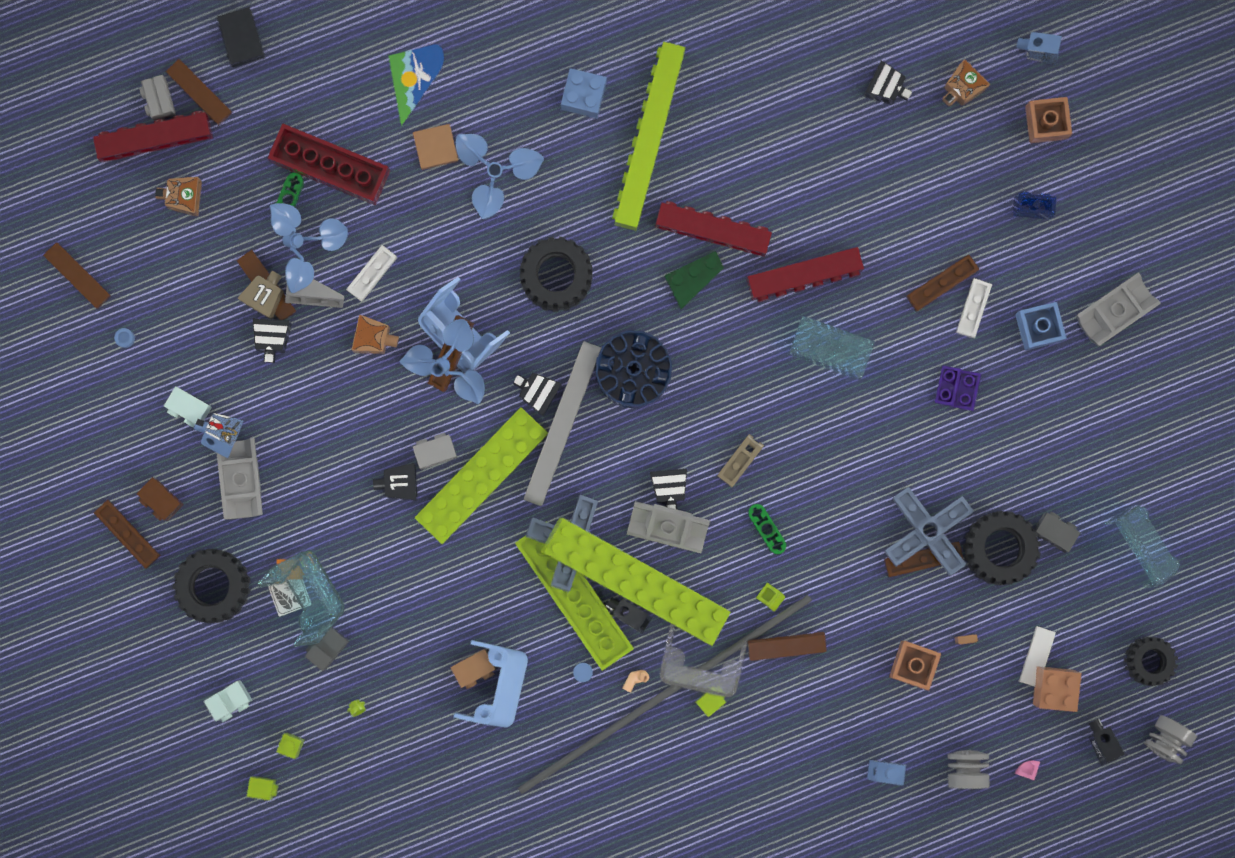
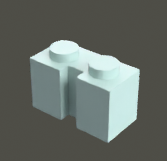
M176 386L164 407L168 408L167 413L176 418L178 415L185 418L183 422L191 427L195 426L197 419L204 421L212 408Z
M240 680L208 698L204 703L215 721L221 720L224 722L233 717L231 713L237 709L241 712L248 708V703L252 699Z

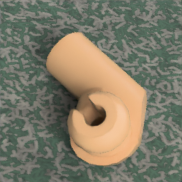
M645 670L631 672L623 689L631 692L636 683L647 682L649 674Z

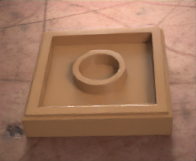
M450 124L413 132L422 170L458 162Z

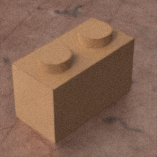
M486 649L450 667L460 687L466 686L467 689L476 685L477 679L483 677L486 680L495 675L493 671L496 670V667L489 662Z

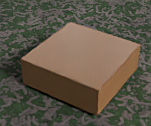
M977 634L954 637L955 644L958 645L978 641Z

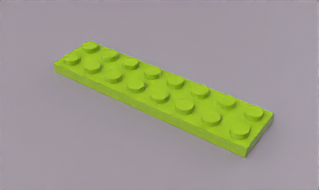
M520 407L416 515L415 519L443 545L548 435V432Z
M526 536L515 542L602 671L634 649L584 575L576 571L569 592L552 587L550 585L558 561L541 552L545 544Z

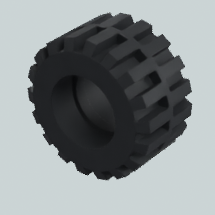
M1142 637V639L1135 640V643H1131L1129 645L1130 649L1126 650L1127 658H1124V662H1127V666H1125V669L1130 672L1128 675L1134 678V681L1149 686L1164 684L1163 682L1171 680L1170 676H1174L1176 673L1174 669L1178 668V664H1175V660H1178V656L1174 655L1175 649L1171 648V644L1165 642L1162 638ZM1148 650H1154L1160 658V665L1153 673L1147 672L1142 665V657Z

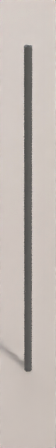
M806 595L518 787L520 793H525L747 645L749 640L756 639L812 601L810 596Z

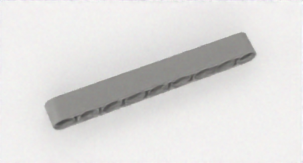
M583 341L524 496L525 501L541 507L543 505L594 371L596 359L601 351L599 346Z

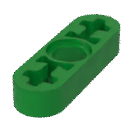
M291 173L287 176L277 203H283L285 195H292L293 202L289 205L296 206L304 186V180L300 174ZM295 178L300 182L299 185L295 184L293 188L294 191H297L296 194L290 191L293 185L290 181L295 180Z
M760 504L752 505L748 510V517L766 546L773 554L783 553L786 549V542L767 511ZM753 508L761 509V518H767L759 526L756 523L760 521L759 518L752 516ZM764 524L772 526L773 530L770 535L763 534L762 526ZM775 533L778 535V537L774 538L776 542L782 543L780 551L772 548L774 546L772 540L767 541V538L772 537Z

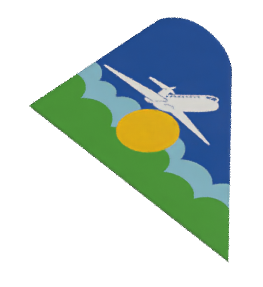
M437 44L389 56L401 126L443 66L444 53Z

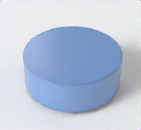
M122 328L115 333L114 340L118 346L128 348L133 345L135 336L129 329Z
M579 663L575 666L573 674L579 682H587L591 679L593 670L589 664Z

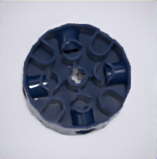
M628 330L613 336L602 346L596 359V379L600 390L611 402L624 408L639 409L653 404L665 393L671 380L672 361L667 349L657 337L644 331ZM634 365L639 372L632 374L629 368H632Z

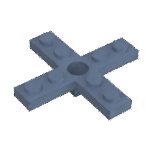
M909 487L893 497V501L915 529L884 551L895 567L925 546L930 549L949 576H952L967 565L944 535L945 532L974 512L963 496L932 517ZM925 525H932L936 529L934 537H928L924 534L923 527Z
M579 495L571 523L589 532L598 501ZM532 518L526 537L545 544L555 525ZM558 561L550 586L569 592L576 571Z

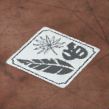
M280 579L268 584L279 616L311 605L303 579Z

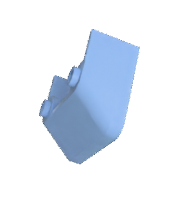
M459 277L439 289L418 318L420 327L441 349L444 345V329L454 321L456 315L463 317L457 311V308L460 306V300L453 291L461 280ZM473 328L474 343L469 350L462 352L457 367L464 373L470 369H476L502 344L510 332L507 330L499 337L492 333H486L481 337Z
M472 640V645L490 648L488 654L489 662L494 666L501 667L493 706L487 704L480 705L475 710L474 716L456 712L454 713V718L498 727H509L515 719L528 658L522 651Z

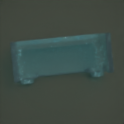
M1135 505L1105 521V524H1116L1150 578V581L1143 584L1144 588L1159 587L1179 572L1178 567L1180 563L1168 551L1149 520V513L1146 508Z
M305 550L273 566L257 584L259 588L280 585L285 582L289 585L303 609L298 619L303 633L294 642L293 645L295 647L318 644L344 612V603L317 556L312 550Z

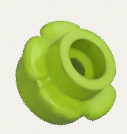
M359 700L351 702L347 712H350L352 717L362 714L366 711L365 702H360Z

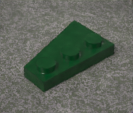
M714 251L664 275L680 310L708 285L724 267L717 252Z

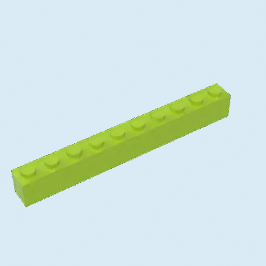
M664 41L662 47L658 46L656 58H659L657 65H653L651 75L654 76L653 82L648 83L646 90L649 97L647 101H643L641 109L644 112L643 119L639 118L636 128L639 130L638 137L634 136L632 147L635 149L633 155L629 154L627 165L630 166L628 173L624 172L622 183L625 186L623 191H619L617 201L620 202L619 208L614 209L612 219L615 220V226L637 231L685 53V47Z

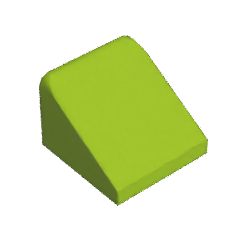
M766 583L756 599L775 612L785 599V595L769 583Z

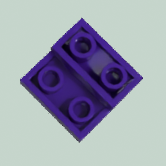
M942 366L935 403L974 412L982 375L980 373L963 371L959 368Z

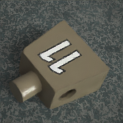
M271 271L267 279L259 275L256 276L240 294L238 299L267 318L273 319L283 295V290L276 286L282 276L274 271Z

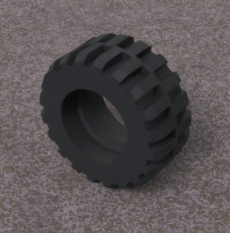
M554 236L548 237L547 240L541 239L535 246L532 245L523 256V261L520 264L522 288L527 298L534 305L542 307L543 310L548 311L549 309L553 310V312L570 310V307H576L582 299H585L591 288L593 270L590 258L584 252V248L581 245L578 246L571 239L569 241L561 236L559 238H554ZM559 257L570 262L574 269V279L567 289L550 291L542 286L538 278V272L541 264L547 259Z
M997 511L982 516L970 526L969 532L965 535L966 542L963 544V550L966 553L964 555L965 561H968V567L976 573L975 576L985 580L984 582L1008 585L1020 582L1023 578L1028 577L1031 574V570L1035 569L1038 564L1036 561L1040 558L1041 552L1038 551L1039 547H1041V542L1037 540V531L1032 529L1033 525L1030 521H1025L1023 516L1020 514L1016 515L1014 512ZM994 531H1008L1014 535L1018 542V556L1008 566L994 565L986 556L985 541Z
M217 549L199 550L195 554L186 557V561L184 563L181 562L178 566L180 569L174 575V578H176L175 584H173V590H175L174 598L179 603L178 607L188 617L198 622L220 623L230 620L235 614H239L242 611L243 605H246L248 601L247 596L251 591L249 588V583H251L250 577H248V571L242 565V561L234 557L233 554ZM208 568L222 570L227 575L230 584L226 598L220 603L213 605L203 603L195 593L197 576Z

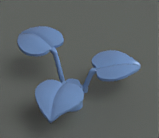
M458 134L456 137V151L460 160L468 166L476 165L479 160L488 166L487 173L491 177L490 187L480 185L472 194L473 205L482 219L493 216L503 205V191L499 188H493L495 178L501 176L502 170L513 168V174L517 178L527 180L537 173L544 160V157L534 150L519 148L514 150L509 156L512 165L501 166L497 162L489 163L482 158L488 149L484 138L476 134Z
M271 204V225L274 232L279 236H283V244L299 257V259H290L285 270L287 286L291 293H295L311 284L314 278L312 265L309 262H304L303 256L296 248H300L305 240H321L323 249L327 251L337 250L345 243L348 230L339 220L330 218L321 223L319 227L321 236L302 237L301 234L295 233V227H298L301 223L299 211L288 204Z
M464 319L455 320L444 329L443 342L451 346V348L443 358L432 359L433 353L425 345H415L400 360V363L406 369L417 375L427 376L431 373L437 377L443 374L446 376L460 375L454 382L455 392L461 398L479 404L483 399L485 385L482 376L477 371L470 369L465 374L461 371H449L450 363L447 358L456 348L458 351L464 352L469 350L474 343L473 332L468 322Z

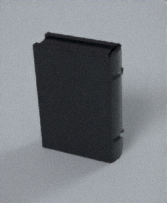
M250 7L217 16L219 29L231 67L265 59Z

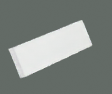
M382 245L346 290L362 302L394 263L397 256Z
M973 279L956 333L975 338L992 284Z
M1036 626L1019 682L1035 687L1037 666H1046L1056 632Z

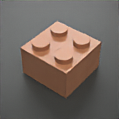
M1067 97L1029 101L1025 106L1030 143L1066 140L1072 135Z
M901 641L889 677L929 691L941 653L907 641Z
M1037 666L1033 705L1042 709L1077 712L1082 673L1070 669Z

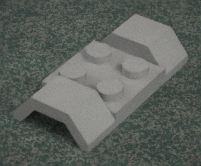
M1138 272L1076 316L1080 327L1087 337L1099 347L1161 303L1150 294Z
M255 438L235 441L228 458L217 453L224 520L263 515Z
M635 501L627 535L702 553L710 520L691 516L692 513L654 504L652 506Z

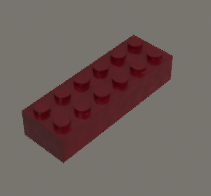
M283 123L268 155V160L274 165L298 173L301 176L375 206L390 173L389 167Z

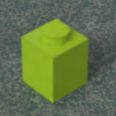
M712 687L695 702L706 716L710 717L726 703L724 700L726 695L720 688L715 689Z
M284 733L276 752L296 759L299 756L305 739L290 733Z
M258 776L250 777L247 797L272 800L273 796L276 797L278 791L276 780Z

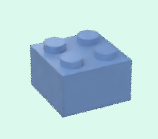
M570 68L561 101V110L598 119L607 77Z
M1057 302L1021 310L1015 314L1025 351L1059 343L1067 339Z

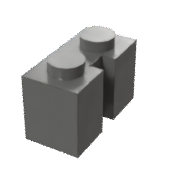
M1053 512L1043 513L1034 528L1038 533V537L1049 542L1062 552L1068 553L1081 532L1076 530L1077 526L1061 521L1059 515Z
M332 626L329 628L325 627L318 635L320 637L319 641L316 644L312 642L305 650L307 652L305 657L321 671H325L350 642Z

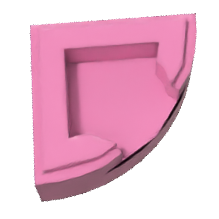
M1034 760L1026 761L1018 766L1014 774L1034 780L1040 762Z

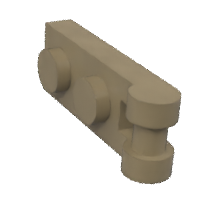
M750 434L717 475L730 487L734 486L764 447L761 442H756ZM747 445L754 449L752 453L745 449Z

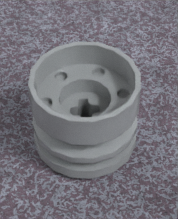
M1160 715L1154 725L1161 732L1160 735L1150 733L1149 736L1156 742L1146 739L1144 744L1162 759L1181 765L1183 760L1176 754L1186 756L1187 753L1181 746L1192 747L1197 735L1174 720Z
M962 750L948 754V759H956L957 763H948V767L957 769L956 773L948 774L949 788H990L989 774L980 772L981 768L989 767L988 763H980V759H989V754L973 750Z

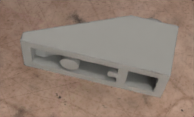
M313 279L311 284L295 293H291L287 286L285 303L343 308L344 296Z

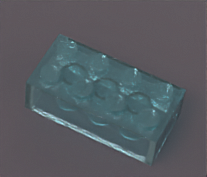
M802 316L788 355L860 380L864 375L875 341Z

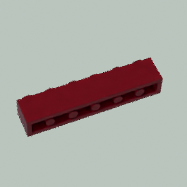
M195 111L189 116L177 115L167 121L159 119L155 120L153 124H137L135 128L128 129L127 127H122L112 133L108 131L100 132L98 136L93 137L97 159L103 163L212 139L213 135L208 115L202 111Z
M669 201L661 203L655 228L750 254L766 256L772 232L768 231V228L762 226L757 228L751 227L749 223L739 221V223L732 222L731 218L721 216V218L714 217L713 213L707 211L702 213L695 212V209L692 207H677L676 203Z
M855 247L750 275L746 280L752 301L757 300L759 303L769 300L768 297L776 295V298L785 296L788 291L794 290V293L806 290L805 287L812 285L813 288L824 285L823 282L826 281L835 283L848 275L849 278L857 277L864 270L859 249Z

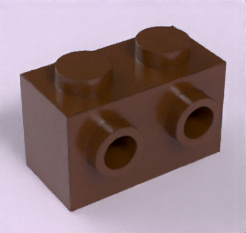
M154 477L137 493L140 497L138 501L146 508L148 506L154 510L152 514L159 521L162 519L169 521L184 505Z

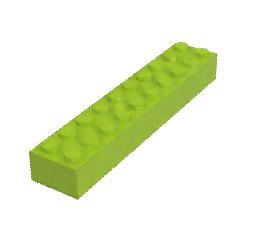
M559 517L541 550L546 555L713 646L731 613L729 610Z

